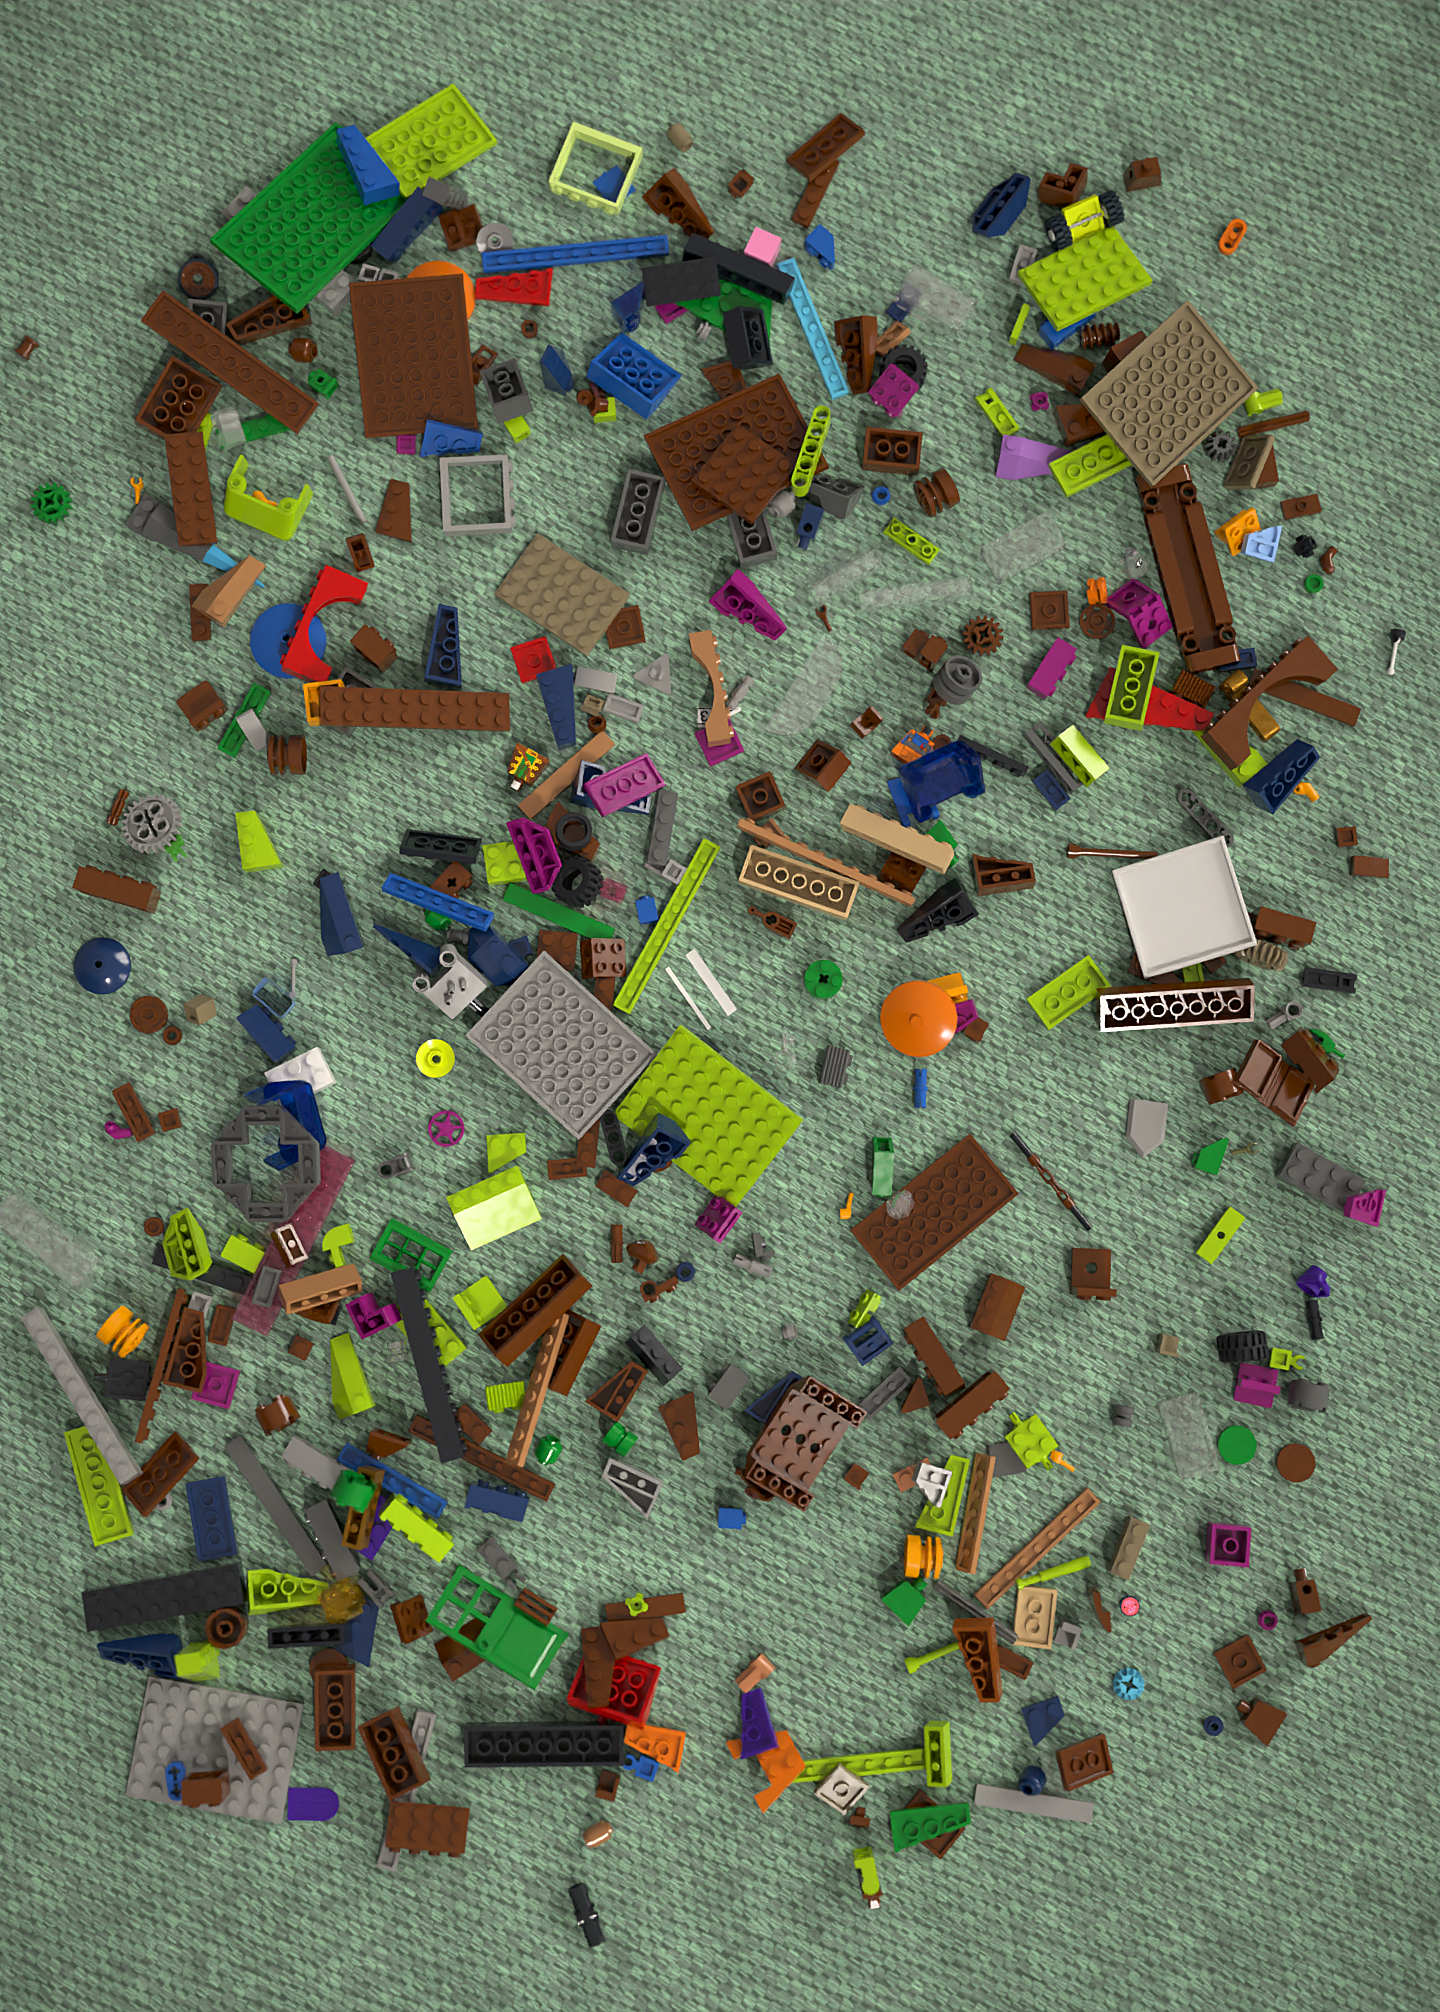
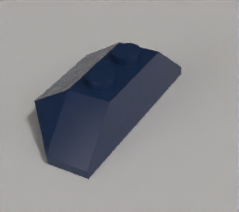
M1015 172L1010 178L1003 180L993 187L972 215L973 233L985 237L1005 235L1027 205L1030 177Z
M491 925L486 932L474 927L469 930L468 959L495 986H512L530 966Z

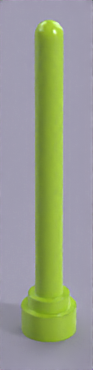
M958 1641L918 1658H912L911 1656L905 1658L904 1662L909 1674L917 1672V1669L922 1664L958 1650Z

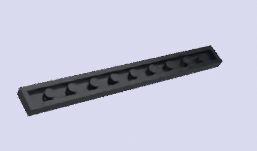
M159 1245L152 1264L169 1270L164 1248ZM213 1263L207 1272L195 1278L251 1298L254 1296L259 1280L258 1278ZM278 1286L272 1305L284 1309L279 1298ZM338 1306L330 1323L331 1325L336 1326L342 1309L341 1306Z

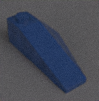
M339 872L321 877V940L327 956L345 954L363 948L364 942Z
M377 924L373 925L374 929L433 977L443 966L439 960V946L434 948L432 945Z

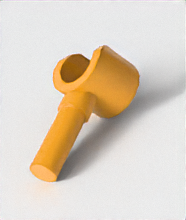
M132 477L131 484L135 489V505H138L140 502V490L143 488L144 483L140 477V482L135 484V480Z
M853 1193L848 1195L846 1209H840V1219L850 1218Z
M1053 1450L1050 1459L1073 1472L1075 1468L1062 1460L1063 1453Z

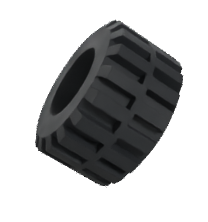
M903 344L902 347L896 345L894 350L890 348L888 353L883 356L879 376L884 373L890 364H908L914 370V374L910 378L919 385L918 391H920L926 379L928 363L927 361L925 362V355H920L921 351L919 349L914 350L915 346L911 345L908 348L907 344Z
M573 856V858L567 857L566 861L561 860L562 866L552 884V892L555 893L554 895L558 899L572 907L584 908V905H591V901L595 902L597 900L596 896L601 894L600 888H603V883H601L603 876L600 874L602 872L596 865L582 857ZM582 874L580 885L572 890L574 879Z
M1241 1331L1221 1334L1216 1337L1219 1361L1223 1363L1255 1361L1269 1356L1266 1332Z

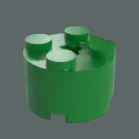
M829 960L815 961L805 972L804 987L813 998L819 1000L830 999L838 993L842 986V972L835 963ZM820 976L828 978L826 980L827 984H824L823 982H818L820 980Z
M349 1469L341 1470L332 1487L331 1496L336 1498L335 1503L343 1507L349 1505L354 1510L364 1513L377 1488V1484L371 1479L368 1483L364 1479L365 1476Z

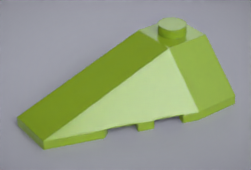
M349 1332L330 1339L332 1403L340 1420L376 1405Z

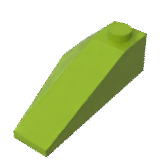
M1192 731L1238 788L1267 765L1257 750L1249 746L1251 755L1237 768L1230 770L1200 737L1205 732Z
M270 1569L247 1571L248 1615L268 1614L330 1603L329 1587L326 1582L300 1578L287 1573H278Z

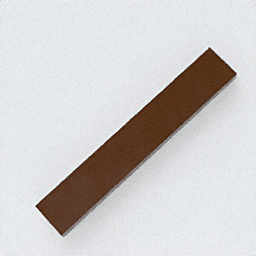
M1255 668L1248 686L1252 687L1255 684L1254 680L1262 673L1265 675L1266 672ZM1290 681L1273 684L1263 692L1352 727L1356 725L1361 711L1359 707Z

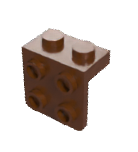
M208 681L201 682L177 699V705L197 732L207 728L212 721L221 718L228 711V708Z
M891 852L877 876V880L893 884L895 886L894 889L898 891L906 890L912 893L927 867Z

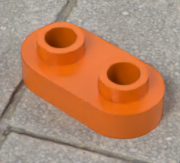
M1234 219L1226 228L1218 243V250L1223 255L1233 254L1247 230L1246 223L1243 220ZM1237 228L1239 232L1235 233L1233 229ZM1224 244H1229L1230 248H1225Z

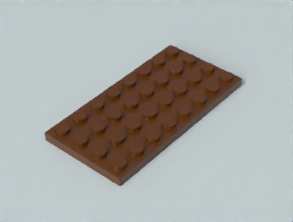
M968 1134L850 1231L896 1289L900 1291L1019 1193L973 1136Z

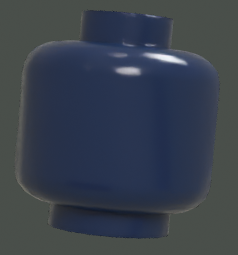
M1034 1765L1025 1767L1018 1778L1020 1790L1028 1796L1039 1795L1047 1782V1776L1044 1771Z

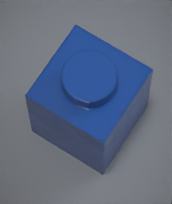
M650 895L638 897L639 900L635 901L640 925L658 922L654 897L650 898Z
M719 1506L718 1528L742 1529V1524H746V1512H743V1508Z

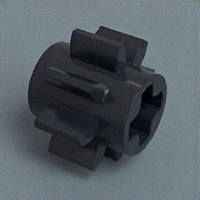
M1302 534L1295 538L1297 543L1293 544V550L1298 557L1308 558L1314 555L1313 550L1317 548V544L1312 536Z

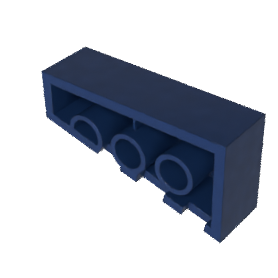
M1296 739L1243 784V787L1255 806L1273 815L1320 759V756L1314 746Z

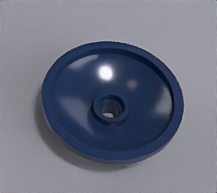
M100 937L89 940L80 947L75 955L73 963L74 975L78 983L91 993L99 995L113 993L120 989L129 978L131 972L129 953L121 943L111 938ZM101 961L102 966L97 968V962Z

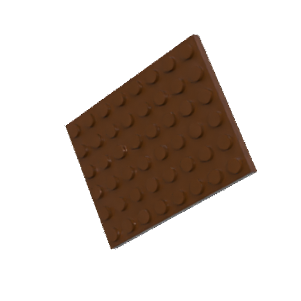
M463 274L349 283L366 439L424 434L427 419L473 430L478 429Z
M780 374L774 375L643 435L691 531L733 513L727 507L694 486L691 480L737 424L797 463L808 426ZM810 449V450H808L807 452L812 453V452H814L815 450ZM822 452L814 475L829 469V465ZM808 466L802 467V469H809V468H810V467H808ZM792 476L781 488V490H784L791 486Z

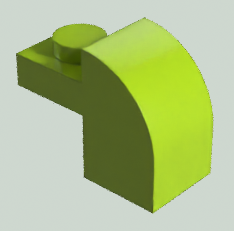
M344 1224L328 1231L323 1239L322 1249L323 1251L331 1250L329 1258L331 1264H335L336 1268L346 1265L341 1246L355 1242L351 1225Z

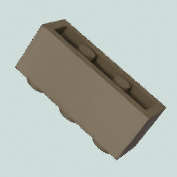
M1130 1515L1127 1516L1107 1571L1126 1580L1130 1579L1150 1527L1148 1523Z

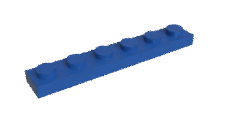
M393 873L389 874L381 887L382 892L484 932L487 931L494 919L493 912Z
M348 1442L337 1458L339 1462L358 1472V1467L366 1465L385 1470L382 1487L392 1493L394 1492L396 1495L401 1493L408 1499L407 1502L417 1506L436 1519L440 1517L448 1503L446 1499L381 1461L370 1457L369 1454Z

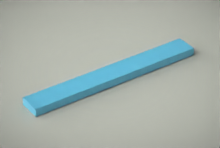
M794 257L777 263L778 270L795 277L793 290L789 298L831 400L849 394L846 382Z

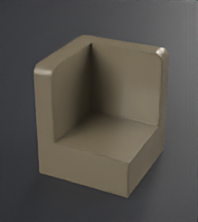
M202 994L183 1004L187 1021L198 1025L217 1015L213 998Z
M1159 1333L1155 1352L1178 1357L1179 1354L1176 1352L1179 1337Z

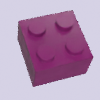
M1208 1521L1205 1561L1214 1565L1249 1567L1252 1528L1243 1524Z

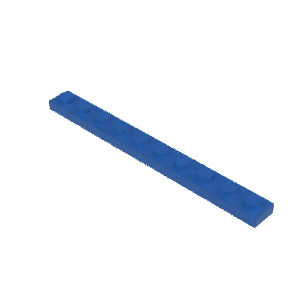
M667 235L483 252L484 273L669 256Z

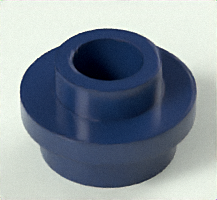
M688 1262L680 1263L676 1268V1276L681 1281H690L695 1275V1268ZM683 1268H687L689 1270V1274L687 1276H684L682 1274Z
M1209 1716L1203 1723L1205 1732L1210 1736H1217L1223 1731V1722L1217 1716ZM1212 1723L1217 1724V1728L1214 1730L1211 1729Z

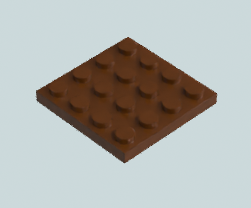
M737 424L693 477L691 483L750 524H753L793 475L796 463Z

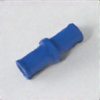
M915 1069V1086H913V1091H915L914 1108H920V1100L921 1107L926 1108V1091H928V1086H926L927 1069Z

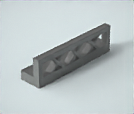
M1041 721L1024 733L1023 737L1070 794L1083 785L1081 781L1077 784L1070 776V773L1074 772L1069 766L1068 769H1065L1058 761V758H1061L1056 752V755H1053L1046 747V744H1051L1055 738ZM1039 727L1045 733L1044 740H1040L1034 732Z

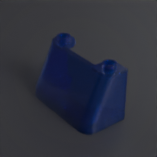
M955 741L904 764L898 771L913 815L919 823L927 821L933 816L931 807L960 793L969 798H976L986 793L981 757L963 741Z

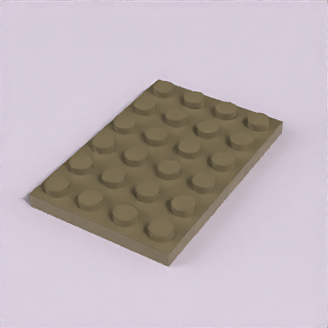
M538 533L494 594L500 600L587 657L630 597L628 592Z

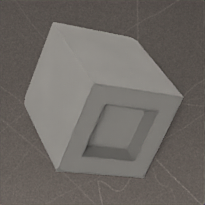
M1061 1619L1054 1641L1075 1651L1082 1627Z

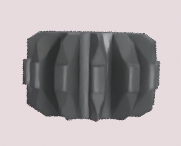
M1222 429L1219 430L1218 434L1215 431L1212 432L1211 437H1207V444L1204 446V449L1208 450L1206 456L1212 454L1211 460L1214 461L1218 458L1219 463L1223 459L1228 461L1230 456L1235 454L1234 449L1237 447V444L1233 443L1235 437H1229V431L1223 434Z

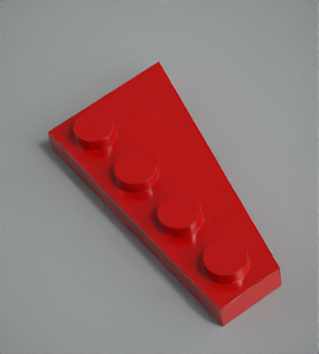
M553 268L538 272L537 270L529 271V273L524 274L513 273L510 276L503 277L499 275L477 278L475 299L549 307Z

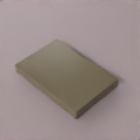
M1273 435L1243 436L1223 487L1226 489H1255L1275 437Z

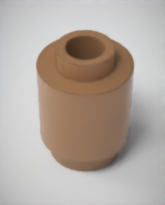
M601 1820L586 1829V1832L583 1834L584 1841L589 1848H596L612 1838L611 1833H613V1829L608 1821L605 1823L604 1820Z

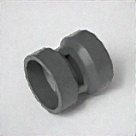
M1115 1404L1114 1410L1116 1415L1113 1418L1112 1424L1132 1427L1131 1415L1134 1414V1407Z

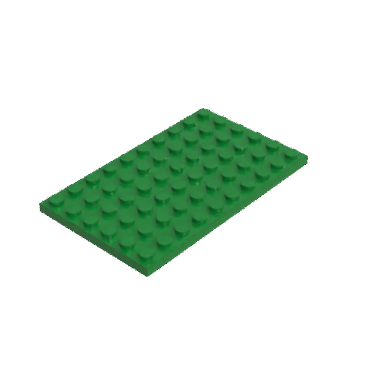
M337 122L330 126L210 238L211 245L295 313L303 309L384 230L406 202L399 192L398 196L367 205L363 204L336 143L337 129L343 128Z

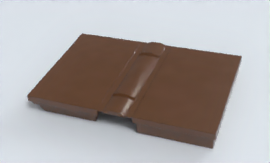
M1254 1039L1233 1082L1258 1100L1263 1106L1270 1109L1292 1127H1295L1315 1084L1309 1078L1305 1079L1302 1075L1303 1073L1284 1062L1280 1054L1260 1039Z

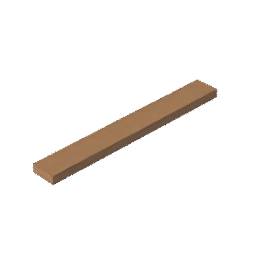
M1086 1487L973 1595L986 1609L990 1608L1015 1584V1579L1021 1578L1101 1501Z

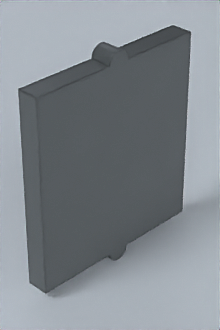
M1008 1442L988 1445L989 1455L996 1457L993 1478L1027 1472L1025 1466Z

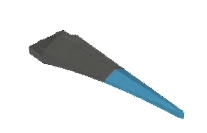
M144 494L125 524L127 528L142 537L228 572L237 565L234 560L214 544L179 547L174 513L147 494ZM258 579L254 583L262 588L265 587Z

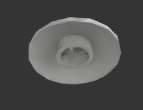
M496 222L483 226L478 232L476 239L477 247L481 254L483 252L512 250L514 243L510 230L503 224ZM492 237H497L498 241L493 242L491 239Z

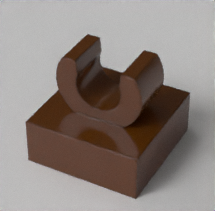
M857 1806L855 1816L851 1815L849 1817L848 1826L864 1829L870 1827V1818L864 1817V1807Z

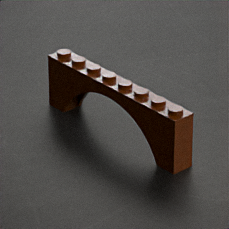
M1309 636L1303 639L1297 638L1291 644L1292 649L1289 651L1286 649L1279 655L1280 660L1277 663L1275 661L1266 668L1268 672L1265 675L1263 673L1254 680L1255 684L1252 687L1249 685L1241 692L1243 696L1240 699L1235 698L1229 704L1230 708L1227 711L1224 709L1216 716L1218 720L1215 723L1211 722L1203 729L1205 733L1200 737L1230 770L1237 768L1251 755L1247 737L1248 720L1256 700L1264 690L1273 684L1294 680L1319 686L1338 670Z

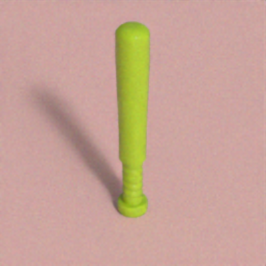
M1083 1556L1038 1572L1036 1575L1024 1579L1017 1578L1015 1583L1018 1590H1023L1025 1586L1039 1581L1044 1582L1091 1566V1561L1088 1556Z

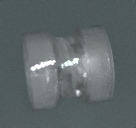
M406 1340L387 1343V1348L391 1354L389 1356L390 1363L409 1359V1355L406 1352Z

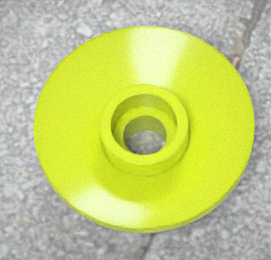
M433 1039L420 1046L416 1055V1062L423 1074L428 1077L439 1078L451 1071L454 1066L455 1055L448 1043ZM436 1055L440 1057L437 1063L433 1062V1057Z

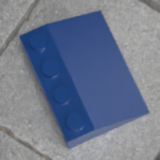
M620 333L591 361L586 375L587 378L646 420L656 411L682 376L624 333Z

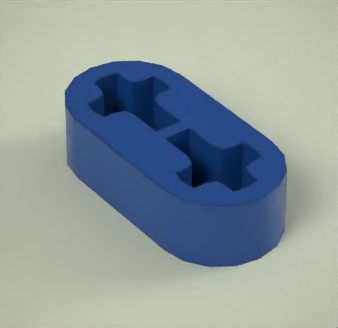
M173 1761L165 1770L167 1791L171 1800L180 1801L182 1800L181 1793L178 1796L173 1790L176 1788V1783H178V1788L181 1789V1781L186 1776V1771L182 1762ZM174 1766H176V1769H180V1772L177 1773V1779H175V1773L170 1771Z

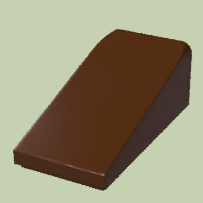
M482 345L472 357L473 379L476 386L482 381L480 370L491 367L498 356V353L485 345ZM483 350L492 355L490 359L481 356Z
M1353 855L1350 862V876L1389 878V859Z

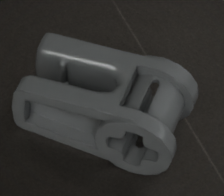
M369 1568L366 1574L377 1585L378 1589L376 1590L371 1585V1582H368L364 1577H360L357 1583L378 1607L383 1608L385 1606L384 1603L390 1597H394L396 1592L372 1568Z

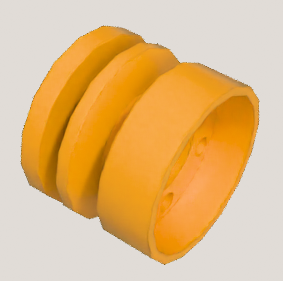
M124 1305L119 1307L107 1319L96 1335L105 1345L115 1340L112 1351L116 1352L120 1349L118 1356L124 1358L141 1343L149 1329L146 1323L140 1326L142 1322L140 1318L131 1323L130 1321L134 1313Z
M906 1535L904 1576L918 1577L920 1569H923L924 1577L929 1578L930 1569H932V1578L938 1579L943 1564L941 1538L935 1537L933 1545H931V1537L927 1536L925 1545H921L919 1535Z

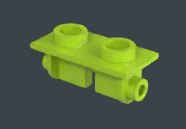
M866 1289L860 1296L856 1309L851 1312L848 1323L859 1328L868 1322L871 1315L867 1314L868 1310L875 1313L881 1303V1297Z

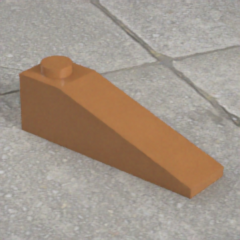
M249 555L202 590L193 603L192 608L224 628L266 565Z

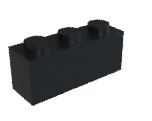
M645 1325L624 1342L663 1386L684 1369Z

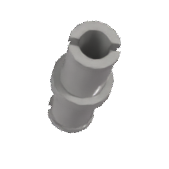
M737 1253L733 1265L740 1266L749 1270L751 1274L754 1272L769 1279L773 1267L757 1262L758 1259H750Z

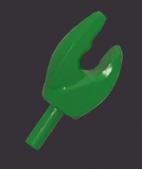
M1313 1028L1309 1030L1321 1039L1320 1044L1324 1047L1325 1054L1329 1055L1333 1052L1342 1059L1344 1058L1345 1054L1334 1048L1336 1044L1328 1034Z

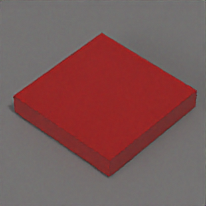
M546 636L510 647L522 684L536 680V674L556 669Z

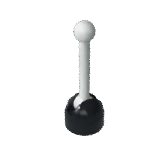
M1391 629L1390 639L1394 643L1390 667L1387 669L1388 675H1393L1395 672L1393 667L1397 646L1404 641L1406 636L1405 630Z

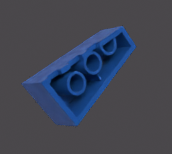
M350 125L337 129L336 143L363 204L367 205L398 196L400 182L357 127Z

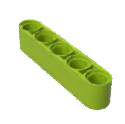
M824 405L817 406L813 411L791 478L792 492L798 497L805 496L809 491L830 427V409ZM824 416V417H826V418H824V419H819L818 417ZM820 433V435L814 436L813 434ZM810 449L815 450V451L812 452V453L807 452V451L810 450ZM804 466L810 467L809 469H802ZM797 483H803L804 485H803V486H797L796 484H797Z

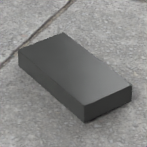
M263 1265L251 1303L271 1309L283 1272L282 1270Z

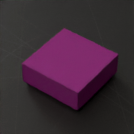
M416 435L397 436V455H416Z

